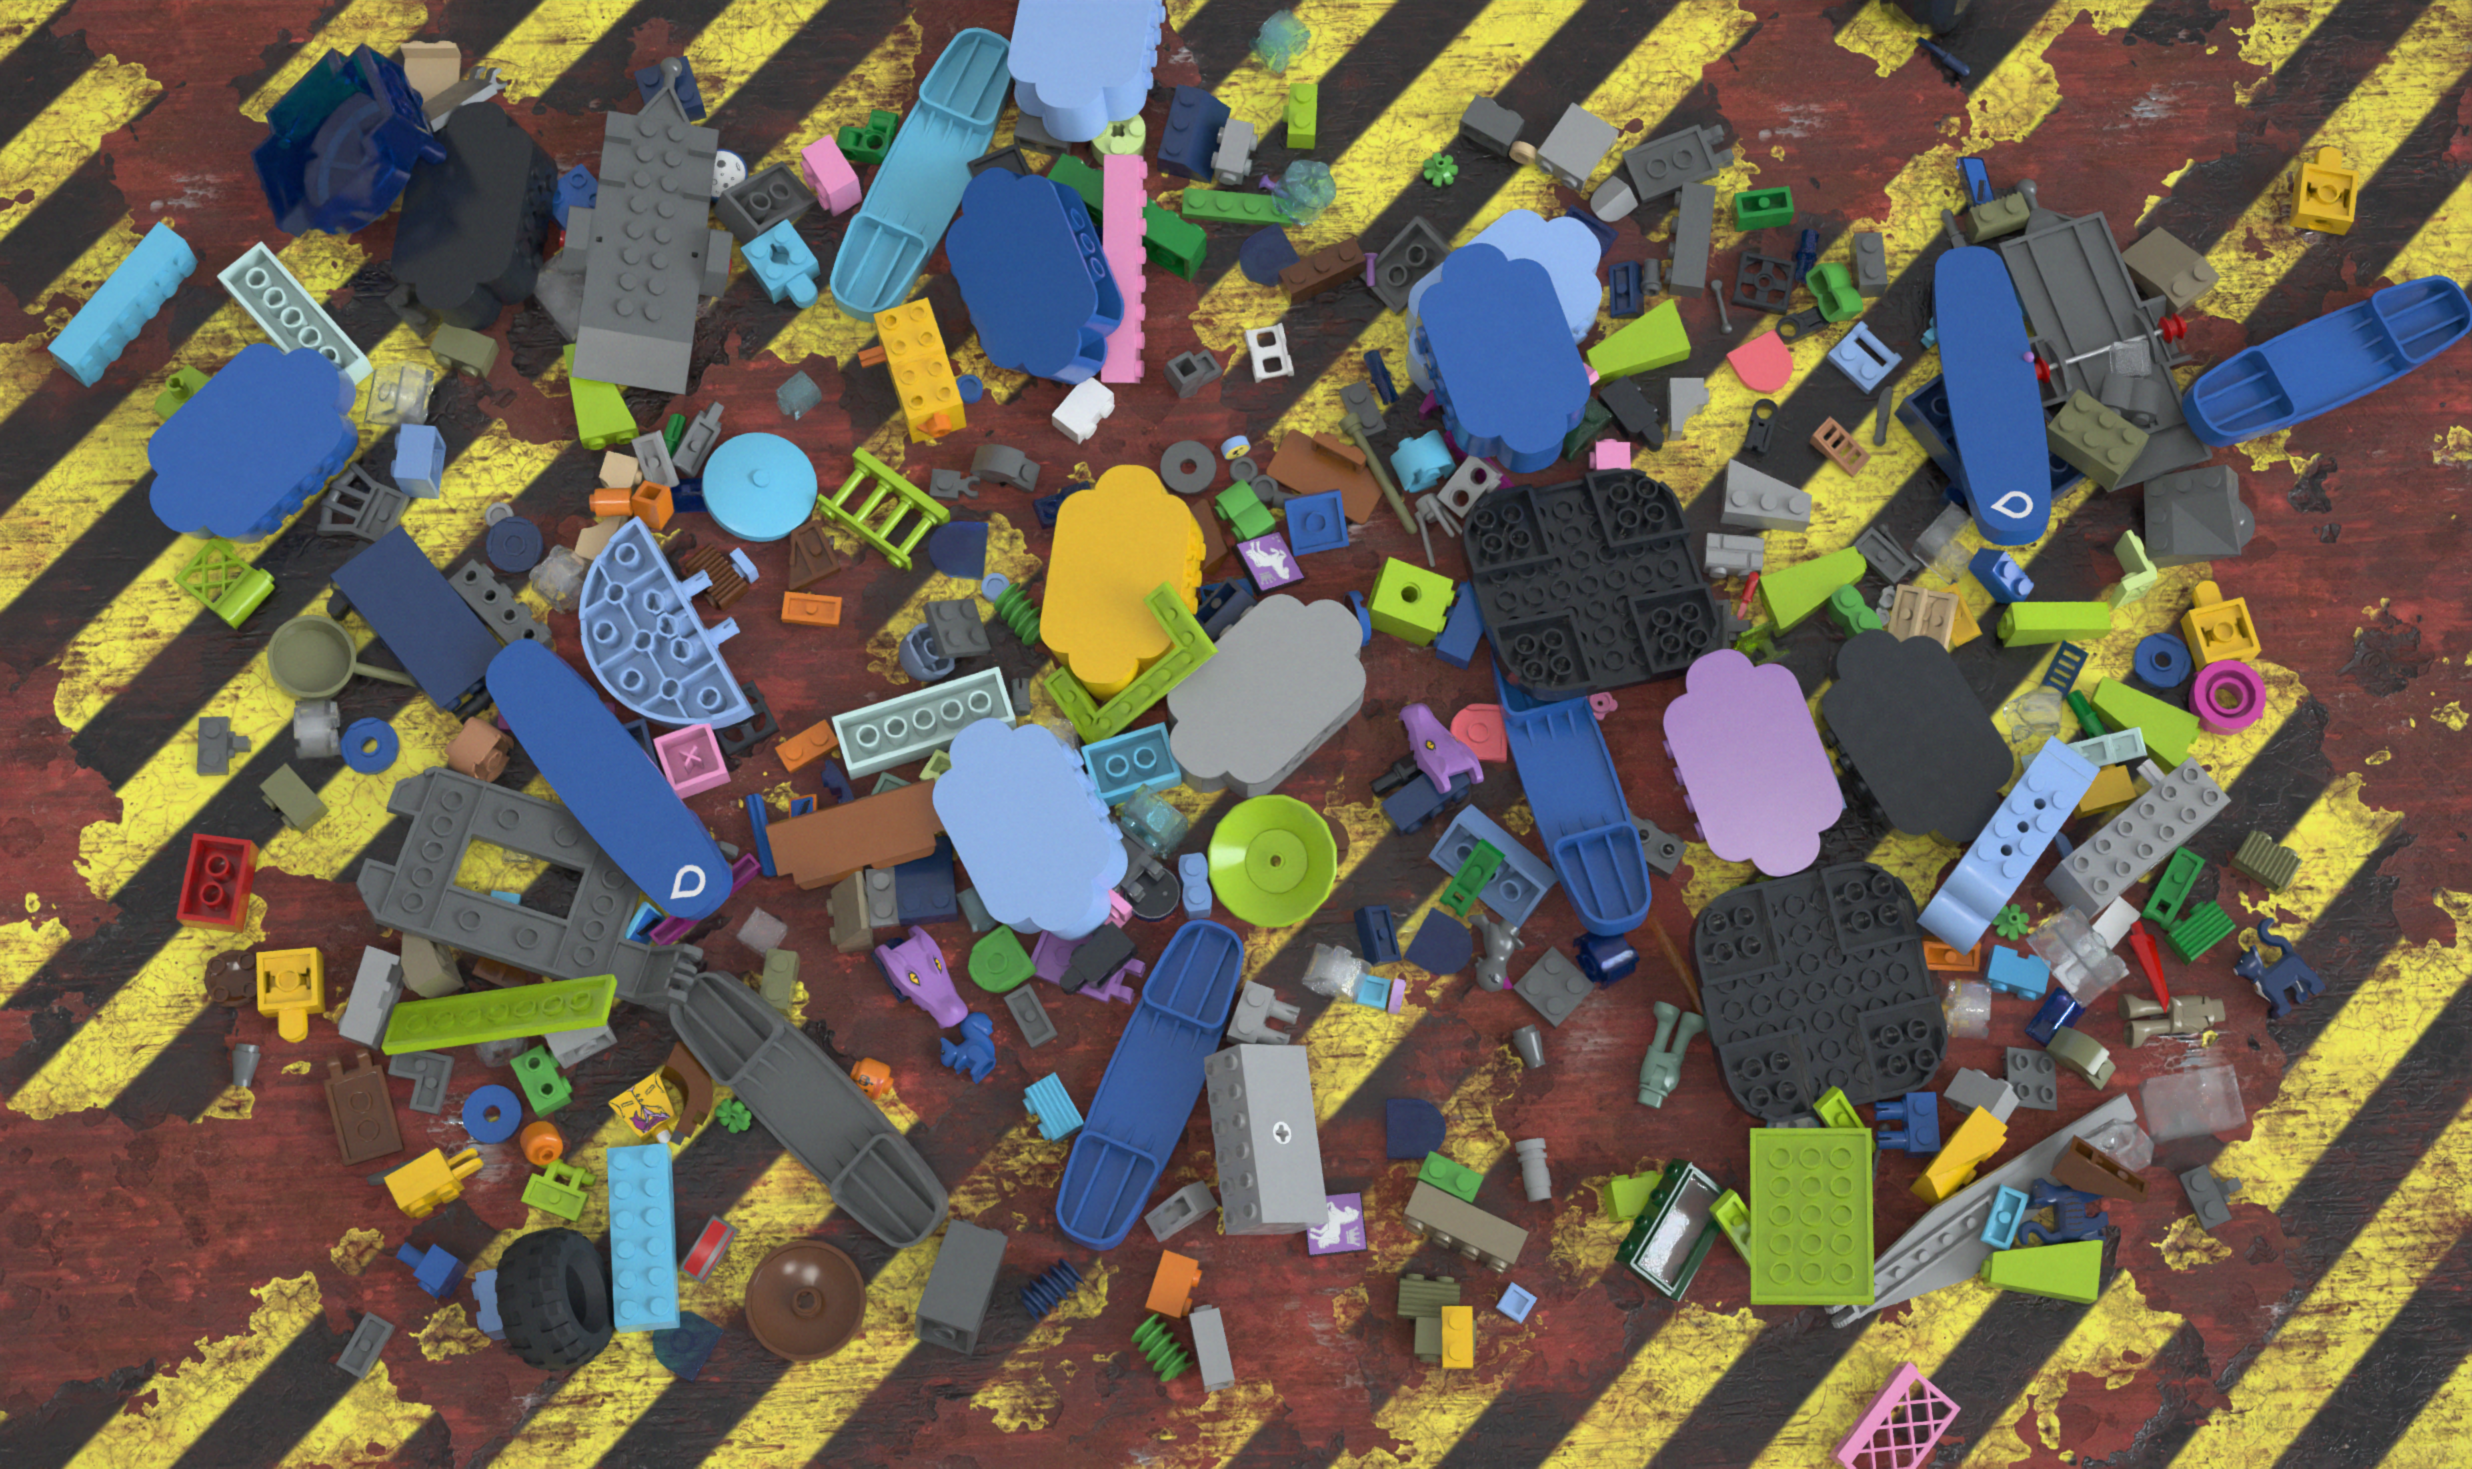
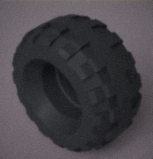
M553 1227L523 1235L503 1251L502 1258L498 1262L495 1292L497 1293L498 1303L496 1305L498 1315L501 1317L503 1324L502 1329L506 1338L512 1344L511 1348L516 1355L522 1357L523 1362L532 1368L536 1367L537 1369L554 1372L590 1363L595 1360V1356L604 1351L612 1337L611 1331L615 1323L613 1313L614 1300L609 1274L605 1270L604 1261L600 1253L593 1247L594 1244L586 1236H583L582 1233L574 1229Z

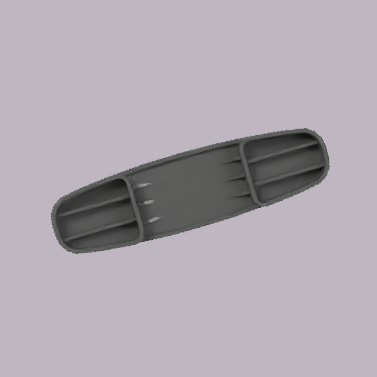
M712 970L696 974L695 977H691L694 980L692 987H680L679 990L686 992L688 995L687 1002L684 1006L671 1003L669 1015L672 1026L689 1050L718 1084L729 1086L778 1141L830 1189V1195L835 1203L892 1247L902 1249L913 1247L934 1234L948 1215L949 1200L946 1190L900 1131L831 1058L783 1014L727 971Z

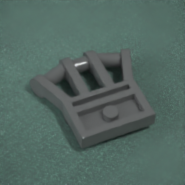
M352 461L348 465V470L337 480L331 481L328 487L330 491L327 497L323 498L320 503L321 518L320 524L317 525L316 533L321 536L353 535L358 539L374 544L396 528L410 501V497L405 493L375 482L362 468ZM358 477L371 490L369 494H366L347 485ZM340 495H345L364 503L360 512L337 503ZM336 512L355 521L353 524H332V514Z

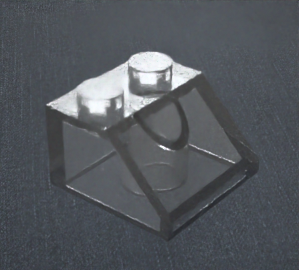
M408 360L375 369L364 422L401 428V424L423 425L428 416L427 406L429 396L433 390L434 371Z

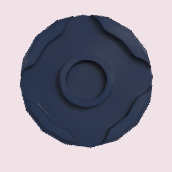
M519 516L501 519V521L491 527L486 538V552L491 562L500 570L511 574L523 573L532 569L540 560L544 550L543 537L539 529L530 520Z

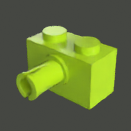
M187 364L183 370H179L176 374L169 376L172 381L171 383L166 379L165 385L168 390L158 396L153 409L166 422L211 378Z

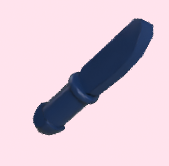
M1918 37L1915 41L1918 45L1942 60L1941 63L1943 65H1947L1963 77L1969 75L1970 68L1952 56L1950 52L1946 54L1922 37Z

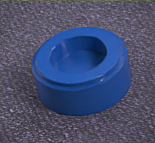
M966 374L958 378L956 384L962 402L973 404L979 401L983 395L981 380L972 374Z

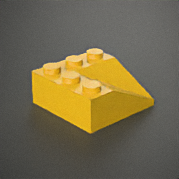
M1978 1105L1959 1124L1942 1146L1941 1151L1932 1159L1909 1190L1932 1208L1954 1195L1962 1183L1967 1186L1976 1175L1977 1171L1973 1169L1980 1160L1985 1163L2004 1144L2007 1138L2003 1134L2008 1127Z

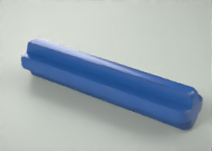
M759 793L748 795L745 801L762 872L766 878L773 877L778 874L765 829L768 820L763 799Z

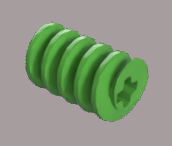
M1017 582L1008 586L998 596L993 607L995 611L1001 612L1003 620H1008V626L1011 629H1015V635L1023 637L1022 643L1029 646L1042 640L1040 635L1041 617H1037L1041 608L1036 607L1031 610L1030 607L1034 603V599L1030 598L1024 601L1023 598L1026 596L1027 591L1022 590L1017 593L1016 590L1020 586V583Z
M1156 1313L1135 1330L1131 1341L1133 1343L1142 1341L1138 1348L1139 1352L1150 1351L1145 1358L1146 1361L1149 1363L1157 1360L1153 1370L1154 1372L1164 1370L1160 1380L1166 1382L1182 1374L1195 1361L1184 1362L1189 1353L1187 1351L1177 1353L1181 1342L1172 1344L1169 1342L1174 1333H1162L1167 1324L1163 1322L1156 1325L1155 1321L1159 1316V1313Z

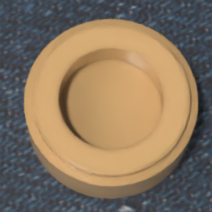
M1515 141L1511 145L1509 155L1518 163L1530 165L1535 162L1538 151L1528 143Z

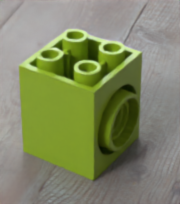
M1388 557L1377 574L1366 607L1369 613L1371 628L1426 647L1431 639L1435 641L1437 634L1441 633L1447 617L1442 615L1452 603L1455 591L1451 590L1454 580Z

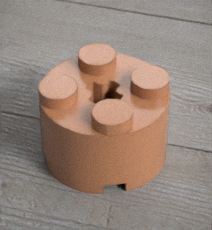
M470 717L465 722L463 730L457 738L452 739L447 744L445 754L448 755L450 768L456 772L491 783L508 764L510 757L506 754L508 748L513 750L514 742L510 736L484 719Z

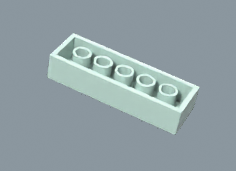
M262 241L217 275L224 289L279 350L286 354L300 348L316 350L337 362L350 375L355 385L374 371L367 357Z
M999 666L832 717L851 780L931 756L936 749L943 752L950 750L953 739L962 729L983 718H996L1014 730L1017 729L1016 719Z

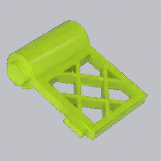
M221 537L218 541L212 538L174 580L215 612L229 626L237 630L273 591L275 586L272 582L275 579L263 568L257 571L232 552L235 547ZM215 548L222 552V562L208 564V556ZM240 566L244 570L237 579L228 580V568ZM222 569V581L208 582L209 570ZM202 572V583L190 585L186 580L192 573ZM222 587V595L212 603L208 599V589Z

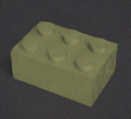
M2079 388L2046 429L2048 450L2110 491H2112L2142 453L2150 437Z

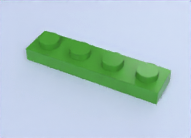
M1184 188L1182 218L1292 228L1295 198Z

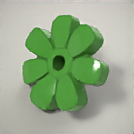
M1434 153L1432 160L1426 159L1423 163V168L1425 169L1423 176L1425 180L1433 178L1432 185L1434 187H1441L1442 181L1446 185H1450L1453 183L1452 175L1458 173V166L1452 165L1453 158L1450 155L1442 158L1440 153Z
M2013 904L2010 909L2004 905L1998 913L1999 915L1991 922L1993 926H1999L1995 931L1999 937H2003L2007 933L2009 941H2016L2018 933L2020 935L2027 933L2029 928L2024 923L2029 921V916L2027 913H2019V905Z
M726 1098L721 1102V1105L715 1108V1115L720 1117L718 1121L723 1126L729 1124L728 1130L731 1133H737L739 1129L747 1130L751 1124L749 1122L751 1113L745 1110L747 1107L741 1100H737L733 1104L730 1099Z

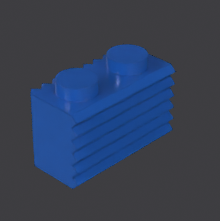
M1979 548L1968 565V569L1998 603L2024 602L2034 586V582H2031V579L2028 578V575H2025L2022 568L2016 565V561L2010 558L2007 551Z

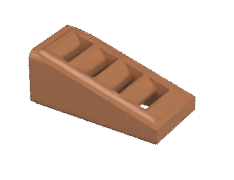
M1831 417L1817 429L1809 442L1851 478L1871 458ZM1829 432L1832 436L1826 441L1823 437ZM1838 439L1841 443L1834 449L1832 444ZM1848 447L1850 451L1842 457L1840 453ZM1856 454L1859 458L1850 466L1848 461Z

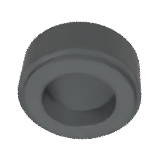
M1248 457L1236 458L1230 465V479L1234 484L1244 479L1250 485L1258 475L1256 463Z
M1260 475L1254 478L1250 484L1251 489L1263 505L1273 502L1274 494L1278 490V484L1275 479L1268 475Z

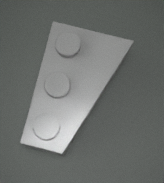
M1729 458L1724 476L1720 523L1805 533L1810 522L1812 495Z
M368 945L366 946L346 1012L342 1015L338 1024L339 1035L344 1040L378 1051L389 1025L394 1006L398 1003L405 986L402 975L405 973L401 966L400 956Z

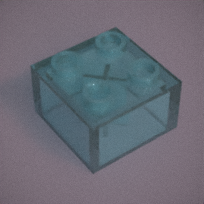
M1145 783L1120 808L1121 823L1154 849V857L1160 855L1163 859H1166L1188 835V819Z

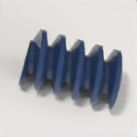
M1063 1258L1058 1259L1060 1269L1052 1265L1048 1267L1050 1277L1042 1272L1038 1275L1041 1284L1031 1280L1029 1281L1031 1291L1023 1287L1019 1289L1020 1301L1037 1323L1040 1322L1039 1311L1048 1316L1050 1314L1048 1304L1058 1308V1296L1067 1301L1069 1300L1067 1289L1078 1293L1076 1282L1085 1285L1071 1264Z

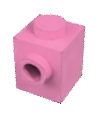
M1604 439L1596 442L1594 451L1589 452V469H1594V472L1612 468L1631 469L1630 442H1617L1614 439Z

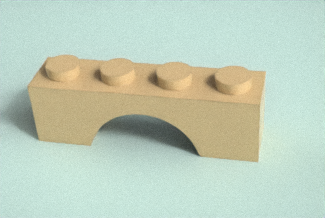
M607 451L599 475L603 487H631L633 497L638 486H641L645 480L638 458ZM628 516L607 517L602 523L594 527L582 529L573 554L577 564L591 567L596 556L600 555L610 542L609 539L628 523Z

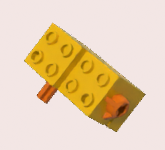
M928 297L873 314L880 346L858 352L862 368L883 362L886 363L912 443L914 444L933 437H942L952 431L965 428L966 420L963 402Z

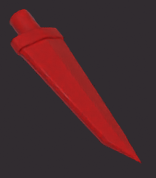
M2137 921L2130 925L2133 935L2128 937V941L2166 1014L2170 997L2157 952L2156 941L2153 935L2145 933L2141 921Z

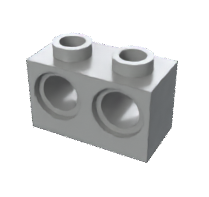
M1469 455L1436 497L1461 518H1467L1480 499L1499 488L1501 485L1499 479L1503 474L1484 458ZM1480 468L1484 469L1487 474V478L1482 484L1477 483L1475 480V473ZM1463 490L1469 495V501L1465 506H1461L1457 501L1458 494Z

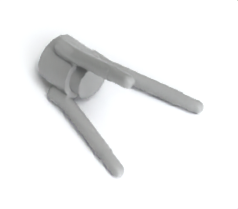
M1430 493L1417 500L1415 505L1418 512L1414 515L1419 523L1429 564L1431 567H1434V555L1425 520L1428 523L1438 520L1450 537H1454V532L1445 518L1460 535L1463 529L1447 511L1443 502H1439L1436 495Z

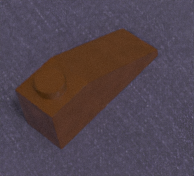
M2075 1134L2055 1157L2050 1172L2059 1182L2067 1184L2075 1190L2138 1203L2146 1201L2151 1184Z

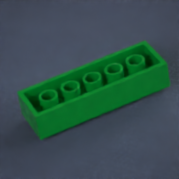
M1063 153L1046 178L1075 188L1083 199L1094 228L1103 233L1104 172L1099 169L1094 171L1087 167L1080 158L1076 156L1070 157ZM1147 197V205L1143 207L1142 218L1146 219L1147 224L1146 235H1142V247L1146 249V258L1185 281L1190 282L1206 257L1207 234L1199 225L1194 223L1188 224L1181 220L1180 216L1174 211H1165L1158 207L1151 198Z

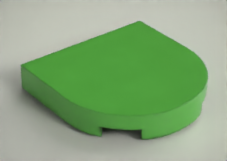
M1007 924L1001 925L974 945L968 965V971L973 981L983 990L992 993L1008 991L1038 971Z

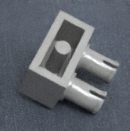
M1247 980L1227 1033V1042L1234 1045L1260 1043L1287 1045L1291 1035L1266 1027V1018L1269 1019L1272 1016L1295 1025L1300 1007L1276 1000L1274 989Z

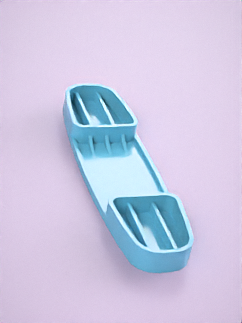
M978 27L965 29L958 33L940 55L919 89L920 97L887 153L859 213L851 219L836 257L830 277L831 292L839 310L848 316L860 321L875 323L873 314L900 306L949 229L962 204L964 190L972 180L966 164L969 161L986 155L1013 86L1014 79L1011 77L1007 66L1011 43L1001 35Z

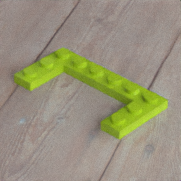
M1168 581L1163 582L1147 595L1143 601L1174 642L1176 648L1111 701L1099 709L1068 664L1061 666L1042 682L1087 745L1117 735L1219 652Z
M1834 1085L1813 1105L1827 1128H1865L1841 1089ZM1872 1139V1153H1873L1877 1148H1876V1144H1875L1874 1140ZM1729 1188L1709 1208V1211L1746 1265L1751 1268V1213L1738 1194Z

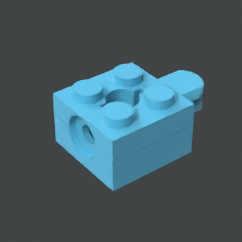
M785 219L740 248L744 263L774 304L787 295L800 308H808L816 303L818 291L812 280L821 275L819 264L788 219Z

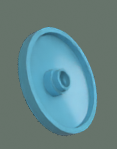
M746 433L724 442L711 455L703 475L702 493L710 515L723 529L742 539L766 542L786 537L791 534L793 529L805 523L814 507L817 495V480L807 456L790 441L769 433Z

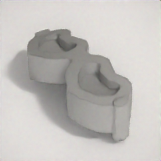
M1891 585L1881 591L1880 599L1877 601L1878 608L1874 611L1879 616L1882 627L1890 621V615L1886 609H1889L1895 600L1896 592Z

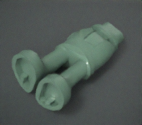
M1656 1001L1653 1013L1658 1021L1657 1030L1652 1045H1648L1647 1054L1642 1064L1639 1083L1641 1084L1638 1086L1641 1091L1637 1102L1654 1109H1660L1663 1098L1667 1099L1668 1094L1676 1088L1680 1080V1067L1685 1058L1684 1054L1689 1041L1694 1034L1704 1031L1706 1024L1704 1017L1691 1012H1683L1670 1053L1664 1052L1680 1010L1668 1003Z

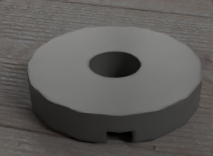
M1191 440L1177 442L1168 447L1162 456L1160 464L1162 481L1169 490L1177 495H1199L1206 491L1215 479V457L1209 448L1200 442ZM1184 463H1192L1196 466V470L1188 475L1184 474L1180 467Z

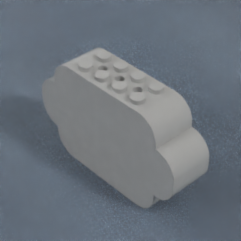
M1277 594L1265 598L1255 607L1249 606L1240 615L1241 620L1234 626L1232 624L1228 625L1219 634L1220 639L1214 643L1219 652L1167 693V715L1169 725L1172 728L1170 752L1173 760L1179 766L1181 780L1189 788L1200 793H1214L1227 786L1238 796L1249 799L1257 795H1267L1359 711L1363 703L1366 684L1365 670L1359 661L1363 632L1357 618L1339 602L1327 599L1318 600L1305 607L1298 599L1292 596Z

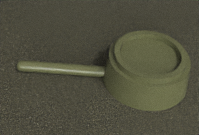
M304 615L293 618L281 625L269 642L267 659L272 679L281 692L299 702L319 703L333 698L345 687L353 673L416 687L403 672L356 662V649L349 633L337 622L323 616Z

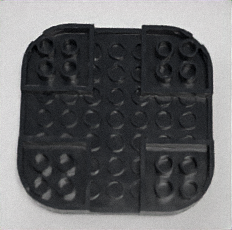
M1612 468L1585 473L1583 479L1537 488H1533L1532 484L1497 490L1484 496L1475 504L1462 530L1460 539L1461 556L1496 665L1504 678L1517 690L1540 700H1569L1685 676L1697 659L1711 652L1719 633L1720 620L1718 609L1709 583L1703 581L1688 538L1691 531L1681 503L1673 490L1662 480L1658 483L1646 476L1647 472L1634 468Z
M1845 863L1726 891L1708 901L1696 915L1690 929L1688 951L1704 1020L1722 1088L1730 1101L1746 1115L1770 1123L1794 1121L1818 1115L1813 1105L1833 1085L1841 1089L1851 1106H1856L1913 1092L1926 1085L1936 1075L1934 1073L1941 1061L1944 1060L1947 1051V1025L1939 994L1934 995L1920 939L1924 937L1922 926L1916 922L1919 918L1917 906L1910 890L1898 876L1894 877L1884 870L1882 866L1874 863Z

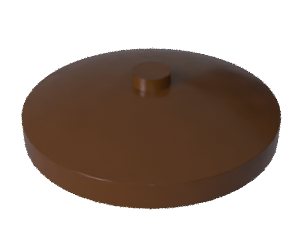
M815 1240L794 1241L771 1251L754 1269L745 1293L746 1317L752 1332L760 1343L770 1352L783 1359L802 1363L821 1361L843 1350L859 1332L867 1307L865 1284L854 1262L838 1248Z

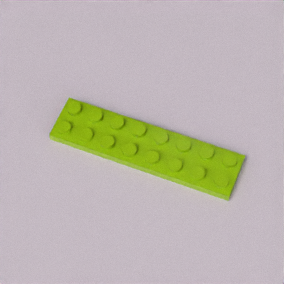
M614 974L397 1003L394 1006L381 1048L386 1055L606 1026L617 980Z

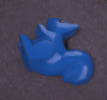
M982 1012L968 1014L961 1021L959 1027L965 1041L958 1046L946 1038L942 1037L940 1039L942 1044L940 1059L943 1066L950 1067L954 1065L956 1074H960L963 1070L969 1068L970 1076L975 1084H978L990 1073L996 1064L994 1044L989 1038V1035L993 1032V1023L989 1016Z

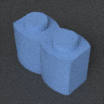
M1202 853L1181 855L1179 859V881L1183 888L1184 913L1189 920L1210 917L1212 894L1207 883V861Z

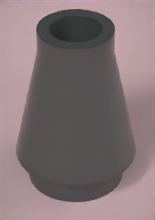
M1534 1024L1512 1032L1514 1036L1512 1041L1527 1063L1529 1070L1546 1064L1543 1056L1540 1030H1536Z
M235 1043V1050H231L232 1085L251 1087V1081L261 1054H259L260 1046Z

